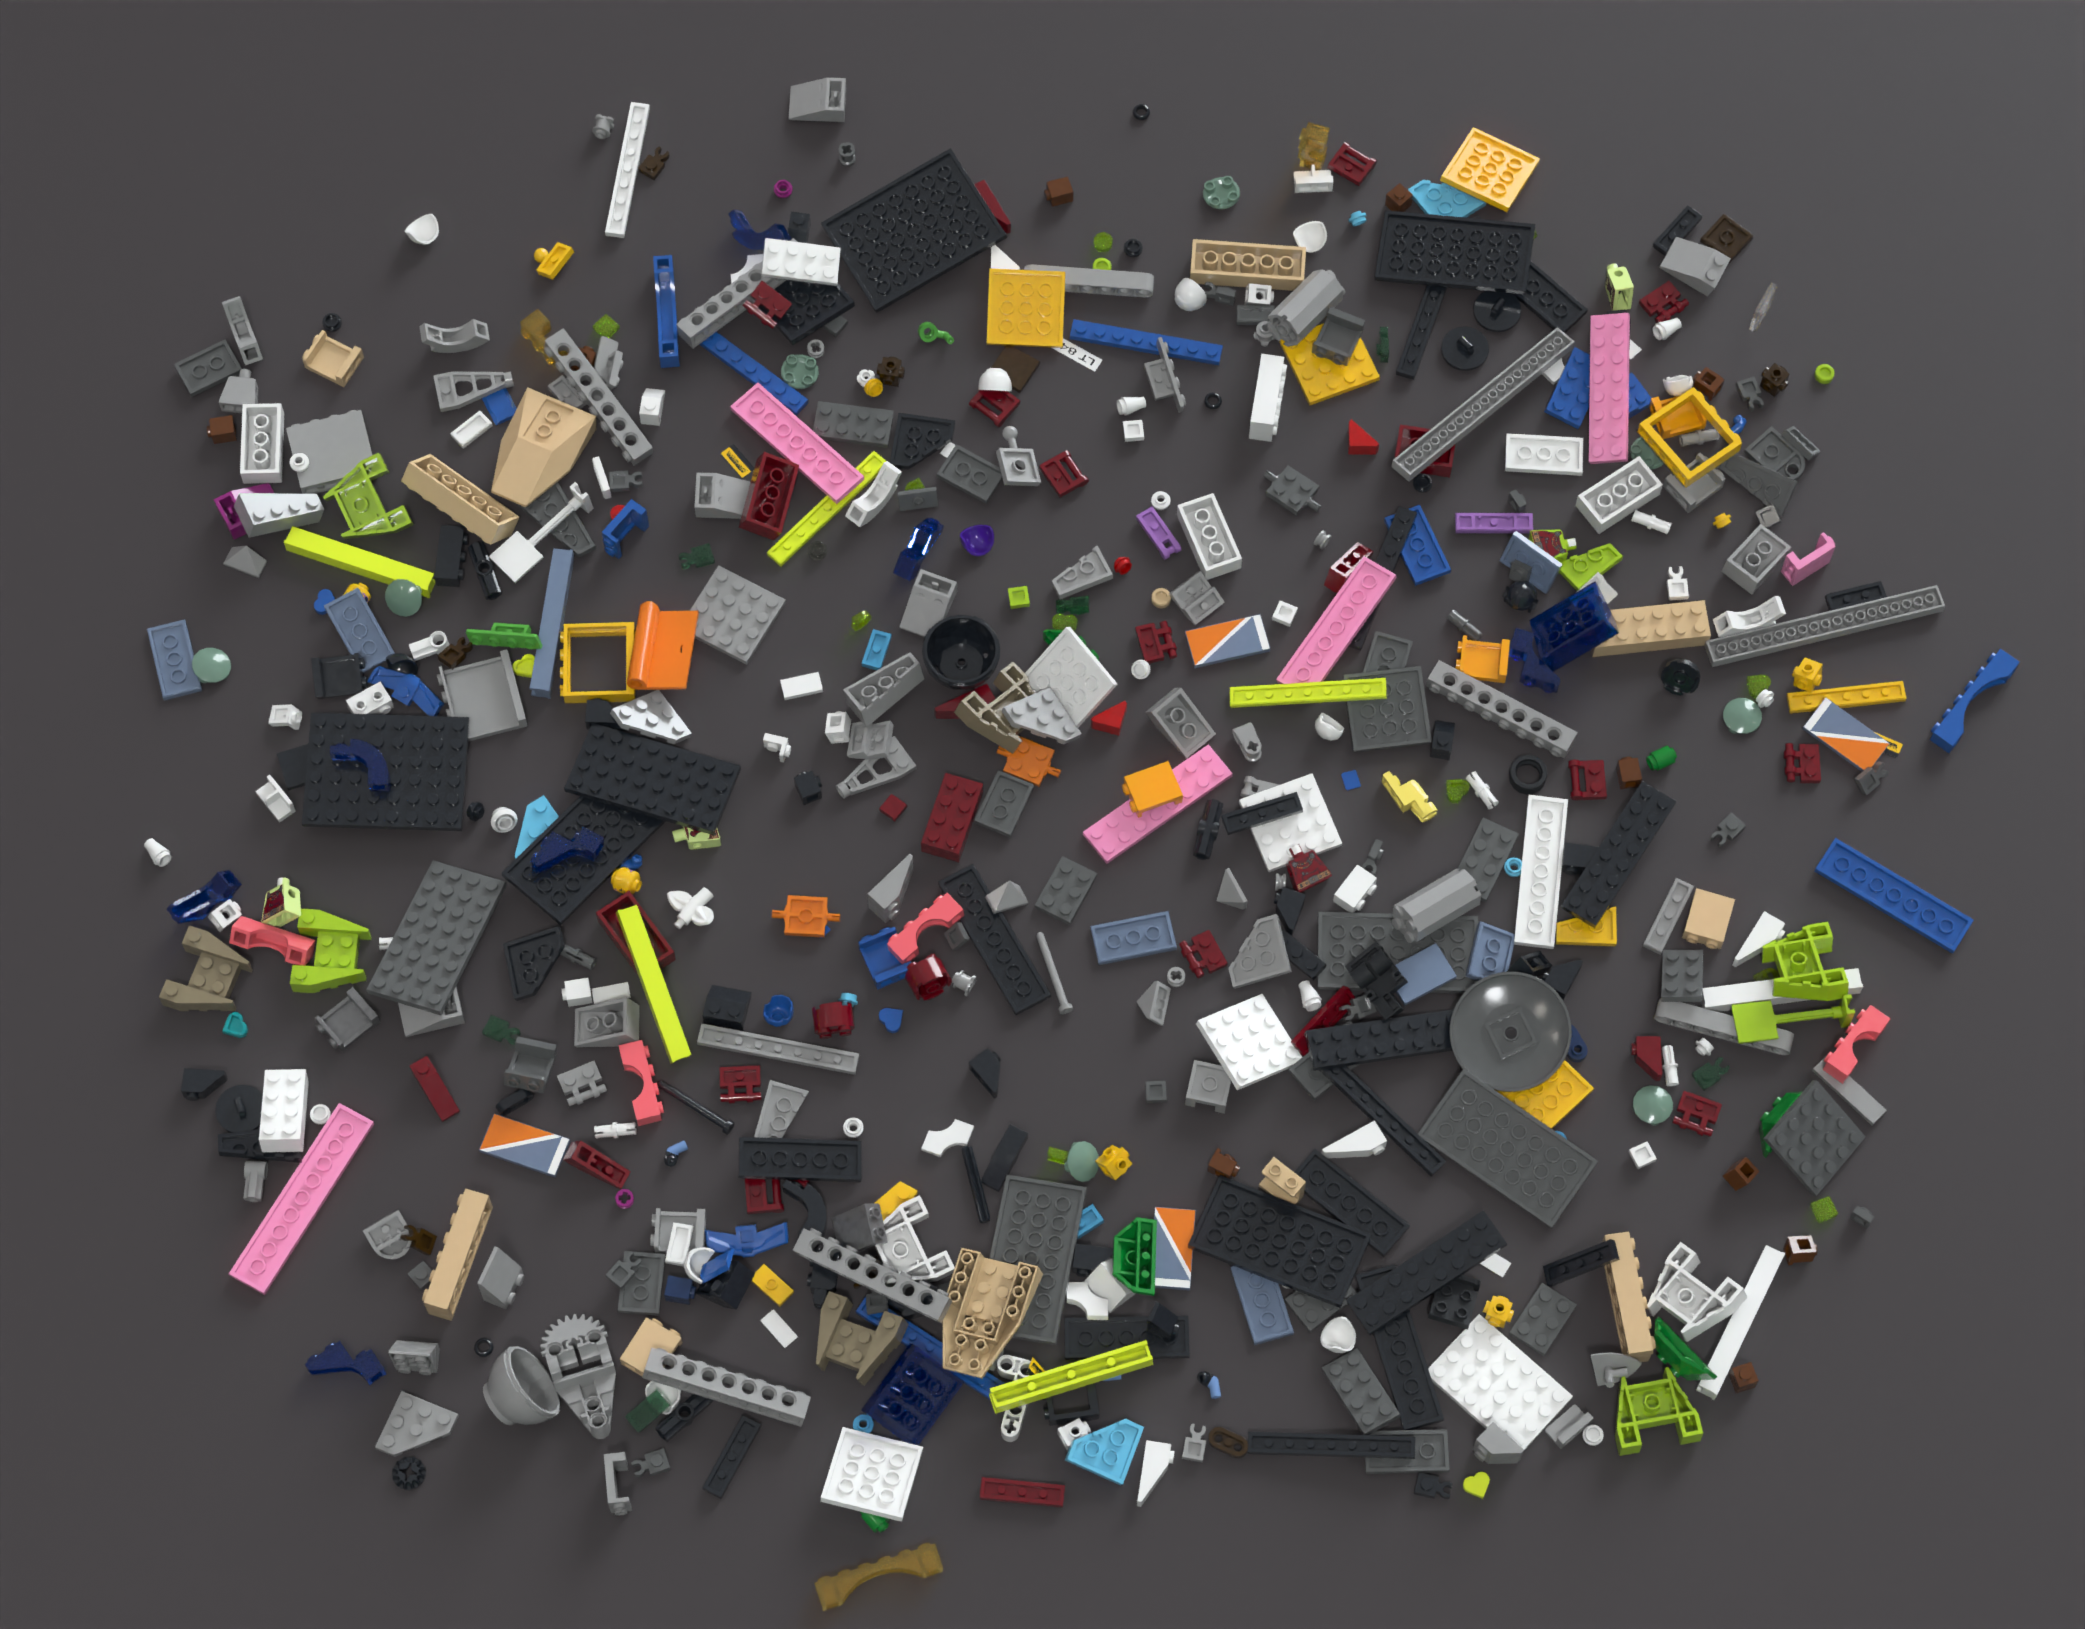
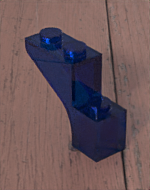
M926 518L914 527L908 546L900 552L893 573L909 581L915 578L925 556L942 533L944 525L934 518Z
M1516 628L1509 647V656L1516 661H1525L1519 682L1528 687L1541 688L1547 693H1557L1560 678L1534 653L1532 642L1535 633Z
M583 827L580 833L576 832L572 841L552 831L549 837L546 836L543 839L540 851L535 852L530 861L532 863V871L542 873L556 864L575 856L585 857L594 862L604 847V837Z
M230 870L217 872L205 886L170 904L167 911L178 924L203 920L216 903L226 902L231 899L242 884Z
M340 1341L329 1344L324 1352L311 1356L305 1364L311 1375L354 1372L362 1376L369 1385L387 1374L371 1349L360 1352L356 1359L353 1360Z

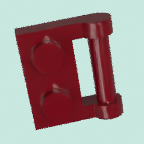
M1344 142L1329 162L1328 169L1360 186L1369 172L1375 167L1377 160L1374 158L1370 159L1350 147L1351 145L1347 142ZM1346 153L1349 154L1350 156H1352V157L1356 158L1357 160L1361 161L1362 163L1366 164V166H1364V165L1358 163L1357 161H1355V160H1353L1352 158L1346 156L1345 154H1346Z
M980 390L969 402L970 407L978 409L994 421L997 427H1001L1007 417L1020 405V400L1010 392L996 390ZM982 399L986 400L998 409L1001 414L998 416L980 401Z
M1068 450L1039 465V469L1060 498L1078 487L1085 486L1089 482L1087 476L1081 473L1072 460V455ZM1061 462L1066 463L1076 477V480L1073 481Z
M1574 759L1568 761V768L1571 769L1572 800H1602L1607 798L1604 760L1579 761ZM1578 769H1584L1586 792L1580 791Z
M745 1178L747 1214L784 1212V1204L781 1201L780 1180L771 1179L773 1204H767L766 1179Z

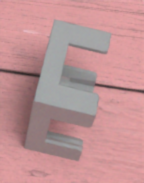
M1194 1060L1185 1105L1195 1107L1196 1102L1215 1106V1112L1225 1114L1232 1081L1221 1065Z

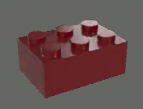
M1400 424L1395 458L1431 429ZM1455 445L1420 473L1450 478Z

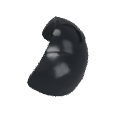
M394 653L386 657L389 669L416 676L418 666L409 656L402 653Z

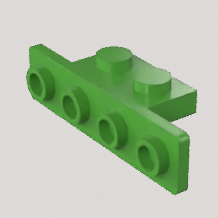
M494 623L491 631L466 630L469 641L474 645L527 649L542 648L538 635L530 634L531 628L529 625Z

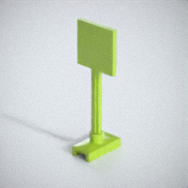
M1843 995L1839 1006L1831 1007V1009L1774 1015L1771 1000L1731 1005L1738 1044L1776 1040L1779 1038L1776 1024L1832 1017V1019L1839 1018L1841 1028L1849 1027L1855 1014L1854 1009L1850 1010L1848 1008L1852 995Z

